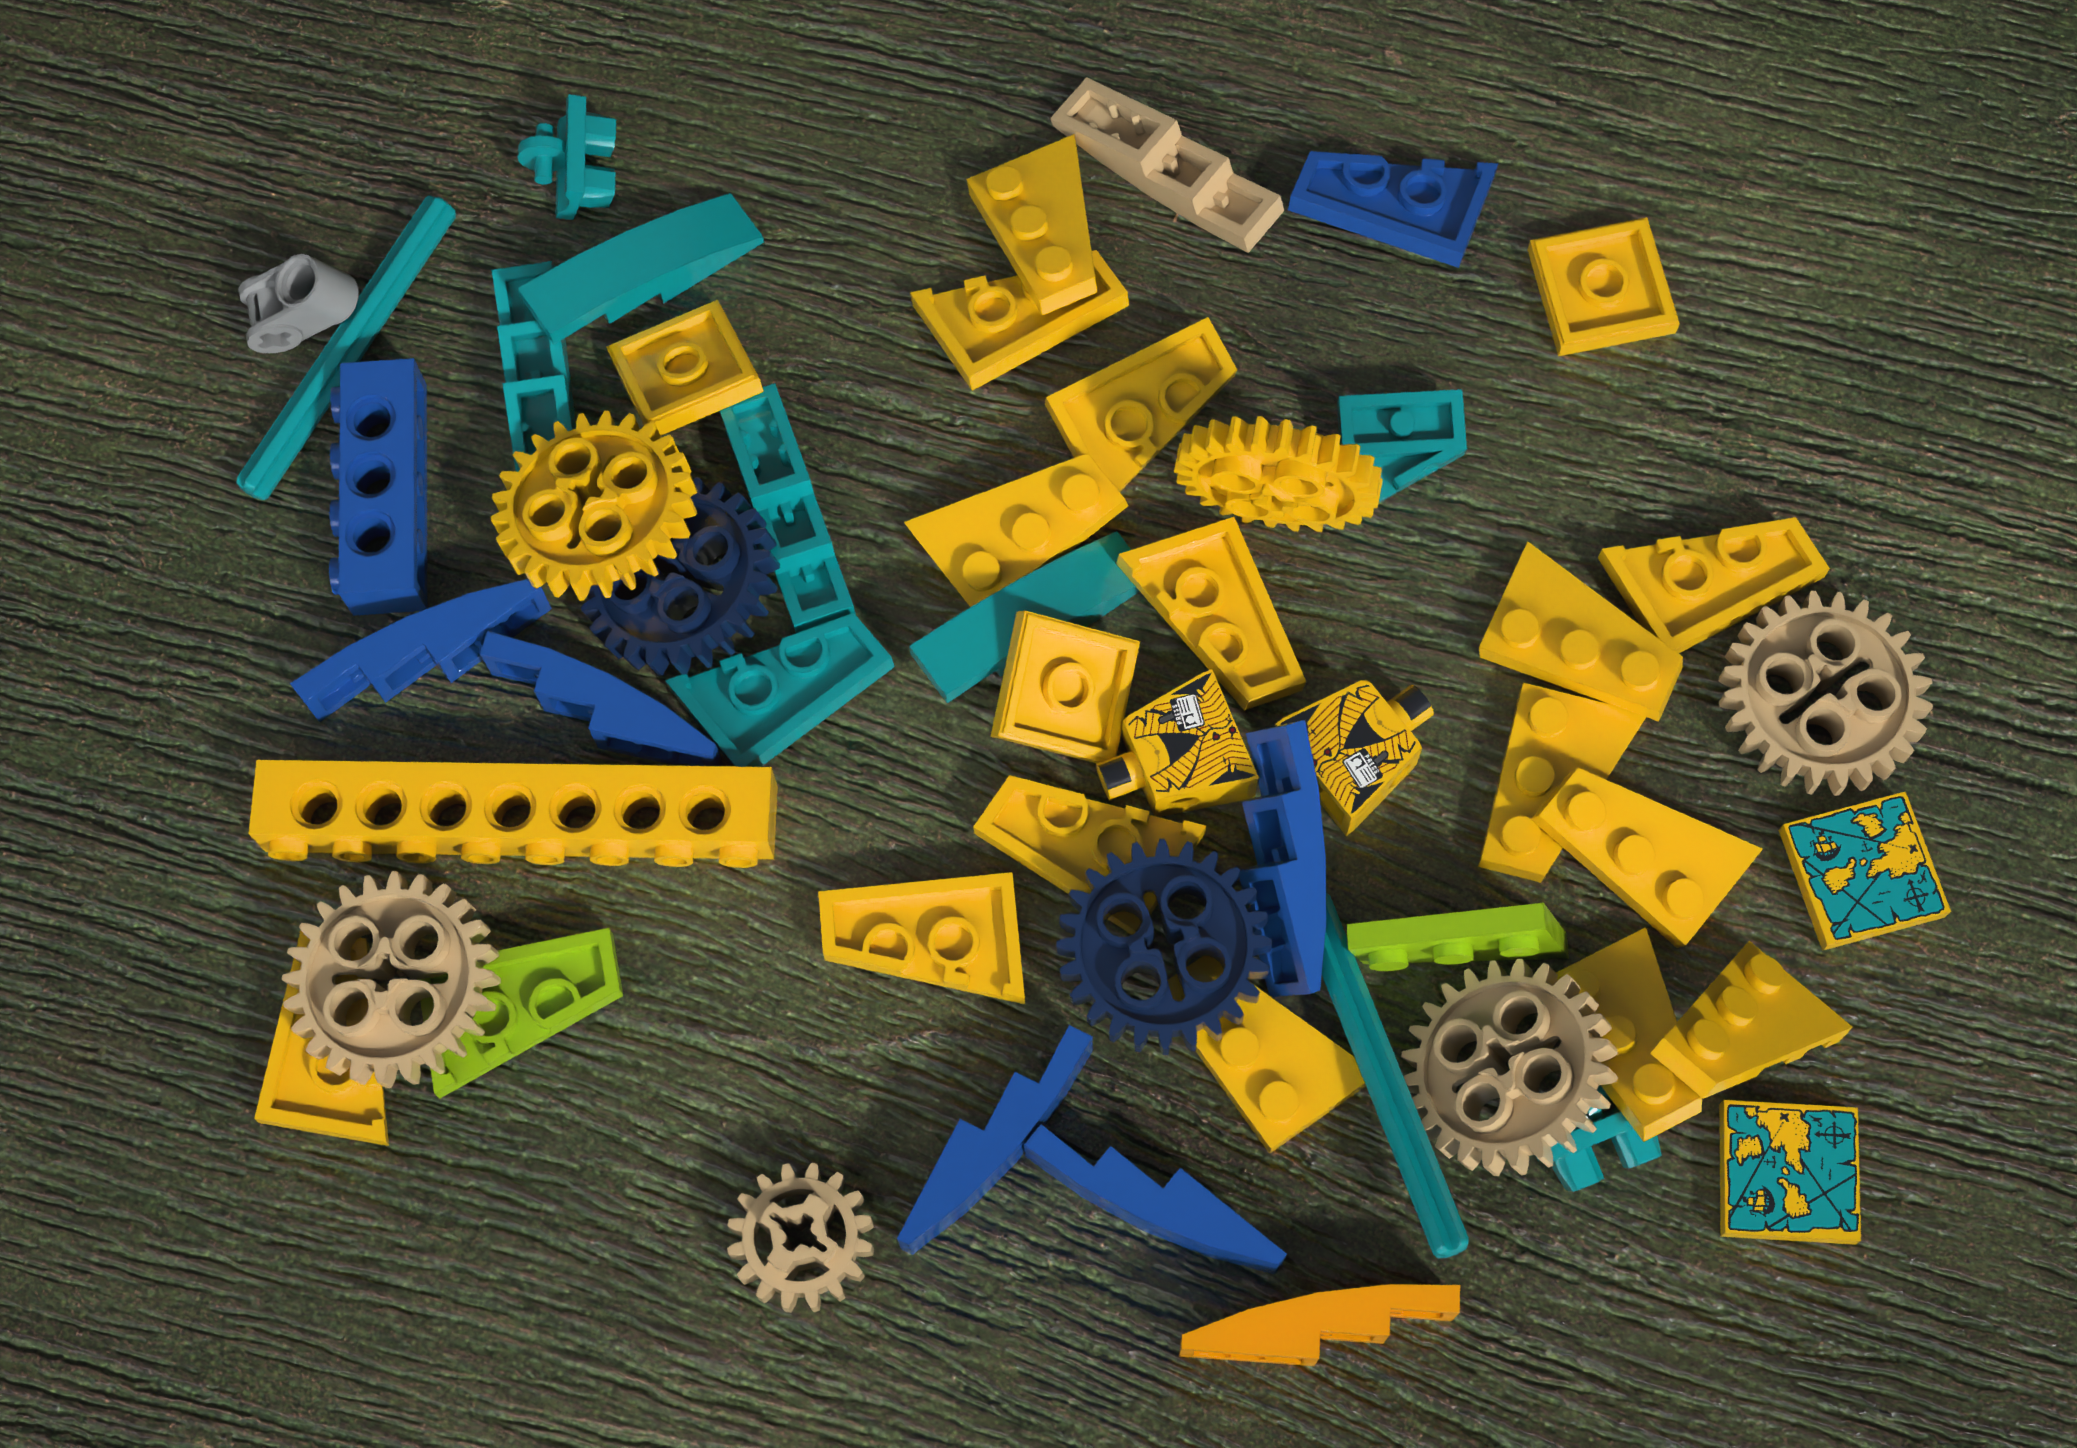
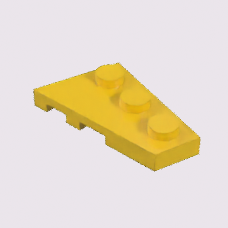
M1097 250L1092 251L1097 293L1043 316L1018 275L987 282L986 275L963 280L964 288L933 294L931 288L910 292L913 307L972 391L1129 306L1127 290Z
M1796 517L1721 529L1720 533L1716 535L1682 540L1681 536L1658 539L1654 545L1625 549L1624 545L1603 548L1598 556L1600 563L1639 624L1677 653H1681L1760 612L1763 607H1769L1783 600L1785 596L1792 595L1823 579L1830 569Z
M1579 767L1568 773L1531 818L1532 821L1676 948L1688 944L1763 850L1756 845Z
M1012 872L818 891L822 947L825 961L1025 1004Z
M1202 956L1186 967L1189 975L1200 982H1212L1218 979L1224 971L1220 962L1210 956ZM1176 974L1167 981L1172 998L1179 1002L1185 998ZM1158 986L1157 988H1155V994H1156L1157 991L1159 990V987H1160V986ZM1256 987L1260 991L1257 1003H1249L1240 999L1236 1001L1244 1014L1243 1022L1240 1025L1229 1021L1223 1016L1219 1019L1222 1029L1221 1040L1215 1041L1204 1029L1197 1031L1196 1053L1270 1154L1366 1087L1353 1055Z

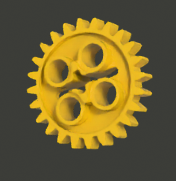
M604 411L598 424L590 426L584 413L578 414L576 429L567 431L563 424L559 421L555 422V438L550 441L534 434L531 438L536 451L532 455L519 451L514 452L513 456L520 470L518 472L501 471L499 476L507 490L492 494V499L499 512L491 516V521L499 534L496 540L504 555L508 558L518 575L526 574L532 587L535 589L547 582L554 597L559 598L571 584L579 601H584L591 586L598 585L604 597L610 598L614 581L621 579L630 590L636 588L634 573L640 569L649 575L657 576L659 573L653 559L658 555L675 559L677 553L670 539H684L690 536L684 519L697 515V510L691 499V496L697 493V488L690 474L692 471L684 453L679 452L671 435L661 437L656 424L652 421L640 429L634 414L629 413L619 426H616L610 412ZM615 535L613 538L604 541L608 537Z
M1232 416L1230 426L1215 419L1210 420L1208 428L1199 425L1193 426L1192 434H1183L1182 442L1179 443L1174 473H1177V484L1186 485L1185 494L1201 496L1199 504L1202 506L1219 505V514L1221 515L1234 514L1240 516L1244 523L1263 520L1265 526L1274 528L1277 523L1286 524L1294 532L1299 531L1300 525H1307L1317 532L1323 531L1324 524L1339 530L1344 529L1345 522L1360 525L1362 517L1371 518L1374 508H1378L1383 479L1381 478L1382 468L1373 466L1375 458L1371 455H1359L1361 446L1358 444L1340 445L1341 435L1331 434L1323 436L1316 433L1317 426L1313 425L1302 430L1295 429L1291 421L1284 419L1279 426L1270 425L1262 416H1257L1255 424H1248L1243 419Z

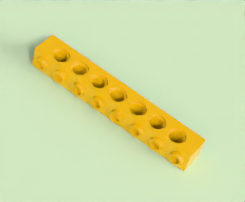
M256 760L249 835L265 852H268L269 857L282 861H303L308 858V853H332V857L347 862L370 861L372 854H397L396 857L398 859L411 863L434 862L436 855H461L462 860L475 864H494L500 861V856H525L526 861L534 864L557 865L564 862L565 856L590 857L592 863L604 866H621L629 863V857L654 858L655 863L663 866L685 867L693 864V858L719 859V863L727 867L748 868L756 866L758 859H774L778 785L772 767ZM329 802L337 803L336 812L330 820L322 824H311L312 815L319 806ZM392 803L402 804L401 812L393 822L387 825L374 824L375 817L382 807ZM455 804L466 806L465 814L459 822L451 826L438 825L439 816L444 809ZM517 805L531 807L528 818L522 824L515 827L501 825L504 814L510 808ZM580 806L595 808V814L587 825L580 828L565 826L568 814L575 808ZM643 807H654L660 810L658 819L650 827L635 829L629 826V820L637 810ZM718 808L725 812L722 821L712 829L700 830L692 826L695 816L704 809Z

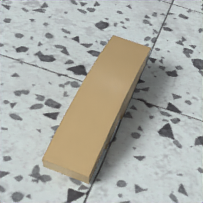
M1087 77L1050 118L1053 127L1066 137L1075 134L1078 146L1139 190L1195 225L1247 253L1252 250L1285 211L1280 195L1233 173L1228 157L1182 136L1176 119Z

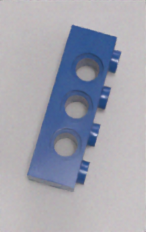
M414 358L340 363V386L332 387L330 395L334 422L340 423V441L332 443L330 447L332 474L335 480H339V499L331 500L329 511L332 533L334 537H339V557L331 558L329 563V579L334 595H340L353 616L415 612L428 609L427 384ZM383 423L390 424L381 435L366 437V434L372 427ZM378 480H390L388 486L383 491L377 494H365L367 488L372 483ZM382 536L390 537L389 542L383 549L372 553L365 552L367 545L373 539Z

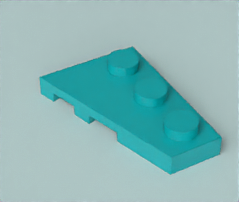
M852 613L782 638L780 645L745 658L740 653L719 661L720 667L692 677H688L687 674L679 675L665 680L671 693L707 737L716 744L717 749L731 766L762 767L895 666L891 655L860 619Z

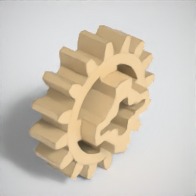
M789 1163L783 1164L781 1182L773 1184L768 1177L761 1174L757 1177V1181L762 1193L757 1198L741 1193L737 1198L748 1213L745 1219L733 1218L728 1220V1228L735 1234L742 1236V1241L734 1243L727 1248L728 1255L734 1260L747 1259L748 1263L741 1268L737 1276L743 1285L752 1283L757 1279L761 1280L756 1297L764 1304L777 1292L781 1294V1305L785 1312L792 1313L797 1299L803 1297L806 1298L812 1311L817 1312L820 1311L821 1306L820 1294L829 1291L834 1298L841 1302L845 1299V1294L840 1282L845 1277L861 1282L865 1277L863 1271L854 1262L856 1257L873 1256V1245L863 1239H859V1234L874 1228V1224L869 1215L854 1216V1212L864 1202L863 1196L858 1190L843 1197L841 1192L844 1188L845 1179L839 1172H836L824 1183L821 1181L818 1164L810 1163L804 1178H797ZM794 1195H808L803 1204L785 1208L776 1204ZM836 1209L843 1217L845 1223L846 1239L844 1248H841L835 1241L830 1239L828 1226L834 1219L833 1214ZM780 1224L788 1229L793 1227L798 1231H803L808 1224H811L810 1231L822 1251L814 1246L809 1248L806 1245L800 1244L792 1252V1244ZM759 1227L771 1235L773 1250L767 1257L768 1263L765 1266L761 1262L757 1249ZM820 1267L826 1271L823 1275L812 1280L793 1281L798 1272L802 1270Z

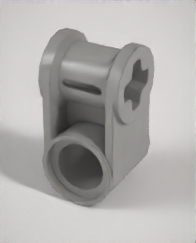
M305 254L294 255L269 271L246 279L238 288L241 302L248 307L251 328L246 333L248 346L260 353H280L295 348L301 341L345 321L354 311L358 301V286L352 276Z

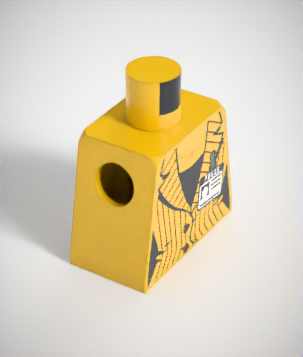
M1212 669L1201 673L1128 715L1122 721V739L1127 753L1096 764L1100 782L1109 800L1143 788L1154 816L1160 817L1253 798L1256 795L1259 779Z
M1360 680L1282 718L1275 723V726L1305 720L1319 786L1320 804L1347 836L1368 817L1417 765L1422 746L1411 731L1432 717L1434 711L1426 696L1412 684L1386 702L1371 682Z

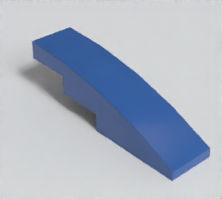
M529 579L468 593L406 616L345 647L291 682L290 685L319 722L323 721L370 685L386 703L436 665L449 682L453 683L483 660L480 652L487 631L513 638L552 608L542 587L535 589L532 587Z
M486 632L480 655L491 675L534 684V692L545 712L589 721L588 729L599 749L675 766H723L722 759L714 742L668 707L615 676L550 648L494 632Z
M1301 720L1246 733L1253 765L1259 777L1258 785L1261 796L1242 802L1257 865L1240 870L1239 878L1242 890L1253 887L1257 890V898L1247 909L1248 912L1262 911L1267 912L1268 915L1267 925L1254 932V935H1261L1272 939L1271 951L1259 955L1260 960L1269 966L1268 977L1265 981L1270 997L1312 994L1320 991L1326 932V852L1319 786L1306 722Z
M1069 1025L1039 1083L1014 1072L984 1130L959 1119L897 1237L902 1250L912 1255L966 1214L1017 1163L1025 1152L1024 1144L1041 1124L1045 1126L1069 1092L1093 1051V1036Z
M1042 1124L1024 1144L1026 1158L1080 1197L1144 1232L1210 1258L1275 1274L1286 1258L1287 1253L1181 1168H1179L1166 1186L1162 1188L1112 1146L1092 1166Z

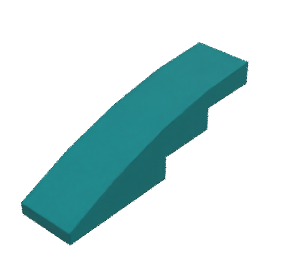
M729 193L679 209L623 232L561 263L518 288L524 304L553 345L602 315L610 324L658 295L663 304L761 245L764 243V238L734 196Z
M552 261L491 270L500 326H497L505 377V383L502 384L513 454L515 451L532 455L536 451L531 438L534 434L543 437L547 441L555 438L554 423L557 421L563 424L567 431L576 429L566 340L564 338L553 345L522 301L518 288L553 269L555 265ZM514 458L515 470L518 472L520 468Z
M774 383L762 387L764 392L720 410V414L751 506L766 521L767 525L765 528L776 540L777 545L770 552L780 563V568L774 572L796 633L852 613L856 615L817 503L808 471L778 389Z
M1116 531L1076 549L1016 580L955 616L910 645V654L945 702L949 703L996 671L1000 677L1004 674L1016 612L1025 610L1088 627L1140 592L1116 565L1118 554L1129 551L1131 548Z

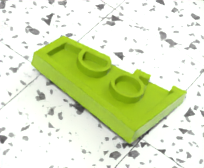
M1544 903L1347 924L1348 950L1363 964H1369V968L1375 971L1401 970L1407 968L1409 963L1435 962L1452 965L1470 961L1569 959L1567 933Z
M610 928L497 950L499 957L483 965V968L493 971L501 978V984L483 988L482 995L496 1005L495 1011L488 1012L476 1011L473 1019L481 1025L485 1033L483 1036L467 1032L463 1033L459 1039L467 1051V1055L464 1058L447 1049L442 1053L445 1072L440 1075L430 1068L434 1094L439 1099L623 997L614 937ZM445 973L442 976L417 980L426 981L429 984H442L448 980V974ZM433 997L420 1000L423 1022L428 1020L433 1012Z

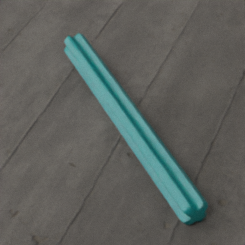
M430 195L425 197L359 295L356 307L350 317L339 325L238 475L236 484L246 494L263 501L270 497L330 407L331 388L340 386V363L360 362L455 220L456 211L447 201Z
M1326 893V932L1322 977L1432 1253L1438 1259L1457 1255L1467 1249L1469 1237L1357 960L1348 950V938L1331 896Z

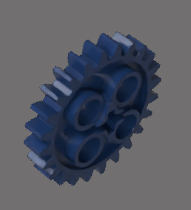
M694 478L693 481L697 488V493L691 496V499L697 510V515L684 519L690 532L689 538L670 539L677 553L675 559L665 558L660 555L653 559L660 568L670 572L667 577L658 568L659 574L655 577L640 569L634 573L636 579L635 589L630 590L620 579L613 582L611 597L605 598L599 586L593 585L587 595L589 600L581 606L582 612L593 622L590 630L605 643L604 646L616 658L624 657L637 670H640L647 664L657 675H663L671 661L676 669L684 675L689 671L691 657L696 656L707 668L712 667L713 649L720 646L726 653L733 655L735 649L730 637L737 632L752 638L754 632L746 620L750 615L767 616L769 613L759 601V596L777 593L778 587L765 575L780 568V563L770 552L777 545L776 540L765 528L767 523L755 508L752 509V506L739 492L732 496L723 483L718 482L709 490L700 478ZM615 535L608 537L604 541L613 538ZM722 553H726V555L721 561L712 565L716 557H718ZM692 575L703 587L723 592L720 595L706 592L698 584L687 578ZM645 587L644 591L639 596L632 599V597L638 590ZM697 606V609L690 617L682 620L688 610Z
M1159 839L1154 857H1146L1138 842L1132 843V862L1124 865L1111 852L1107 854L1110 874L1104 877L1090 868L1085 872L1086 881L1092 890L1090 894L1079 890L1070 891V903L1080 911V914H1060V927L1075 935L1074 937L1056 941L1057 954L1075 958V960L1060 968L1061 980L1070 982L1081 981L1070 993V1001L1073 1006L1092 1001L1093 1005L1087 1014V1023L1092 1027L1109 1018L1111 1020L1109 1029V1040L1114 1043L1126 1030L1134 1032L1136 1052L1142 1051L1149 1036L1158 1037L1162 1054L1168 1055L1173 1037L1181 1036L1190 1052L1196 1051L1197 1031L1204 1029L1211 1038L1219 1041L1222 1039V1029L1219 1021L1222 1016L1238 1025L1243 1022L1244 1014L1236 1002L1238 999L1249 1003L1258 1002L1260 991L1248 979H1266L1269 973V966L1263 961L1253 958V956L1270 952L1272 939L1261 935H1254L1253 933L1267 925L1268 915L1267 912L1247 911L1257 898V890L1253 887L1238 892L1235 891L1234 888L1240 877V869L1237 866L1229 869L1221 876L1216 873L1217 852H1211L1200 864L1193 861L1192 842L1187 841L1179 857L1170 856L1165 839ZM1147 892L1155 894L1166 940L1169 944H1174V967L1185 998L1179 1002L1172 998L1162 954L1159 949H1153L1154 927L1143 899L1144 894ZM1189 894L1201 900L1205 909L1198 917L1184 920L1171 913L1168 907L1169 903L1179 895ZM1126 911L1139 918L1141 927L1135 934L1128 937L1115 936L1105 927L1107 919L1117 912ZM1198 956H1210L1220 962L1224 971L1218 979L1212 982H1200L1189 975L1186 967L1192 959ZM1136 973H1145L1154 977L1160 987L1153 997L1146 1000H1137L1125 993L1122 988L1128 977Z

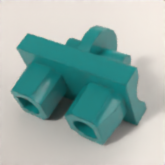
M568 94L566 99V115L559 118L557 123V138L553 137L554 127L547 123L536 125V135L528 137L518 144V161L522 166L535 170V182L538 184L547 185L552 183L553 171H556L555 218L574 220L579 206L609 208L613 200L616 172L612 168L585 165V154L611 157L616 140V119L586 112V96Z
M1598 1085L1597 1091L1609 1102L1612 1101L1601 1085ZM1617 1106L1604 1112L1601 1109L1590 1107L1586 1115L1594 1123L1597 1130L1591 1133L1576 1127L1571 1132L1577 1147V1151L1574 1153L1566 1150L1560 1143L1551 1147L1553 1154L1552 1169L1565 1190L1571 1192L1578 1191L1605 1179L1591 1146L1609 1138L1613 1142L1623 1168L1639 1166L1662 1156L1658 1136L1656 1135L1643 1142Z

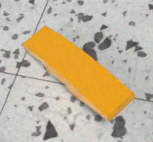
M1386 1284L1317 1292L1247 1309L1182 1334L1179 1357L1315 1366L1320 1356V1339L1384 1344L1390 1336V1317L1453 1321L1460 1313V1285Z

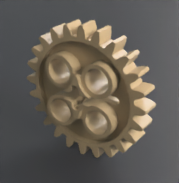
M1810 591L1804 600L1802 609H1800L1790 595L1785 596L1778 607V614L1765 606L1756 617L1758 626L1746 622L1737 635L1741 643H1732L1725 655V658L1733 665L1724 667L1718 682L1733 689L1724 692L1718 703L1719 707L1737 710V713L1730 718L1725 726L1726 731L1738 732L1745 730L1748 736L1738 751L1741 754H1745L1759 749L1764 755L1759 762L1757 770L1762 773L1776 763L1782 767L1780 785L1784 787L1798 774L1804 776L1807 794L1812 795L1822 779H1827L1833 795L1839 796L1847 786L1848 777H1850L1860 791H1863L1873 781L1872 772L1885 780L1896 769L1893 760L1904 764L1914 752L1909 742H1918L1927 730L1917 720L1924 719L1932 710L1933 704L1916 696L1925 693L1932 684V679L1913 675L1912 673L1918 668L1925 657L1923 653L1905 655L1902 648L1911 636L1909 631L1901 632L1891 637L1886 632V629L1890 624L1892 615L1886 613L1873 622L1867 618L1869 601L1865 599L1852 612L1845 610V599L1841 592L1836 593L1828 607H1823L1817 592ZM1817 642L1834 644L1840 650L1843 660L1826 658L1818 649ZM1867 662L1870 669L1849 678L1835 696L1831 693L1824 695L1809 706L1801 716L1788 724L1780 721L1779 716L1788 714L1802 706L1814 689L1818 692L1824 691L1858 663ZM1778 675L1785 678L1790 683L1793 693L1781 694L1774 691L1769 686L1766 676ZM1867 691L1873 693L1879 698L1883 710L1874 711L1866 708L1860 702L1857 692ZM1818 725L1825 728L1830 733L1833 744L1822 745L1810 738L1806 726Z
M392 871L388 878L386 889H383L380 883L371 875H366L363 882V895L357 896L346 886L342 885L339 887L342 906L335 910L328 904L320 901L317 904V908L324 922L319 927L308 923H301L299 928L310 939L307 947H291L287 951L289 955L302 963L300 970L282 975V981L300 991V993L283 1002L284 1008L294 1014H305L291 1027L293 1033L303 1039L313 1037L306 1048V1052L318 1060L329 1055L325 1068L339 1076L350 1067V1079L360 1085L365 1086L374 1072L377 1083L385 1088H392L398 1070H400L405 1080L413 1085L419 1084L421 1076L420 1065L424 1063L441 1075L445 1072L442 1053L449 1049L456 1055L464 1058L467 1055V1051L459 1039L463 1033L467 1032L478 1036H483L485 1033L481 1025L473 1019L476 1011L488 1012L495 1011L496 1005L482 995L483 988L501 984V978L493 971L483 968V965L498 958L499 952L490 944H478L491 932L489 926L482 920L470 921L476 909L466 899H462L454 904L455 891L443 883L433 892L432 882L422 874H418L410 888H408L406 879L397 871ZM437 933L438 943L434 952L425 959L415 960L414 951L419 940L427 934ZM372 934L373 944L369 953L360 960L351 961L350 953L356 940L363 935ZM396 968L412 979L433 978L442 976L445 973L448 974V980L442 984H429L421 980L392 978L395 976ZM340 975H356L357 977L366 978L357 979L359 981H347L338 985L335 982L336 978ZM370 979L392 980L389 981L388 990ZM433 997L434 1008L431 1016L422 1024L412 1026L410 1015L415 1004L424 998ZM367 998L369 1007L364 1019L356 1025L347 1027L346 1015L350 1006L360 999Z
M1516 959L1510 976H1508L1506 971L1493 960L1489 963L1487 979L1482 981L1468 968L1464 970L1466 988L1458 992L1447 983L1441 985L1447 1000L1442 1008L1427 1002L1423 1004V1009L1432 1019L1429 1026L1413 1025L1409 1028V1031L1421 1041V1045L1417 1049L1402 1051L1401 1057L1417 1069V1071L1403 1077L1409 1091L1417 1094L1412 1099L1420 1118H1423L1421 1121L1430 1141L1437 1139L1435 1147L1449 1159L1458 1153L1457 1160L1469 1170L1473 1171L1482 1160L1483 1167L1493 1176H1499L1507 1159L1514 1170L1520 1175H1526L1529 1166V1156L1535 1155L1549 1168L1553 1166L1552 1146L1560 1143L1566 1150L1574 1153L1577 1151V1147L1571 1132L1576 1127L1591 1133L1597 1130L1594 1123L1586 1115L1590 1107L1609 1109L1611 1105L1597 1089L1598 1085L1615 1083L1618 1079V1076L1608 1066L1601 1064V1062L1618 1055V1049L1608 1039L1601 1038L1612 1027L1601 1013L1594 1014L1599 1004L1587 991L1579 994L1581 987L1568 974L1557 981L1558 975L1548 964L1543 963L1533 975L1532 969L1523 959ZM1538 1013L1534 1026L1526 1033L1517 1035L1516 1029L1520 1021L1527 1015ZM1561 1040L1560 1046L1553 1050L1557 1041ZM1477 1041L1476 1050L1473 1055L1466 1061L1457 1063V1056L1462 1047L1469 1042ZM1560 1070L1561 1077L1556 1087L1548 1092L1539 1093V1086L1543 1078L1550 1072ZM1464 1083L1458 1093H1456V1088ZM1500 1098L1499 1108L1496 1113L1488 1120L1479 1121L1480 1110L1484 1104L1492 1099Z

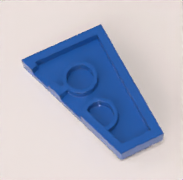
M1310 151L1291 193L1288 211L1459 268L1495 178L1499 163L1477 162L1475 169L1445 168V160L1422 158L1421 165L1415 166L1388 164L1382 156Z

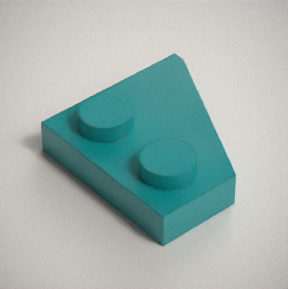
M1463 389L1345 395L1338 397L1339 435H1341L1339 444L1360 445L1359 455L1373 456L1375 458L1373 466L1382 468L1381 478L1383 481L1379 503L1464 456L1467 451Z

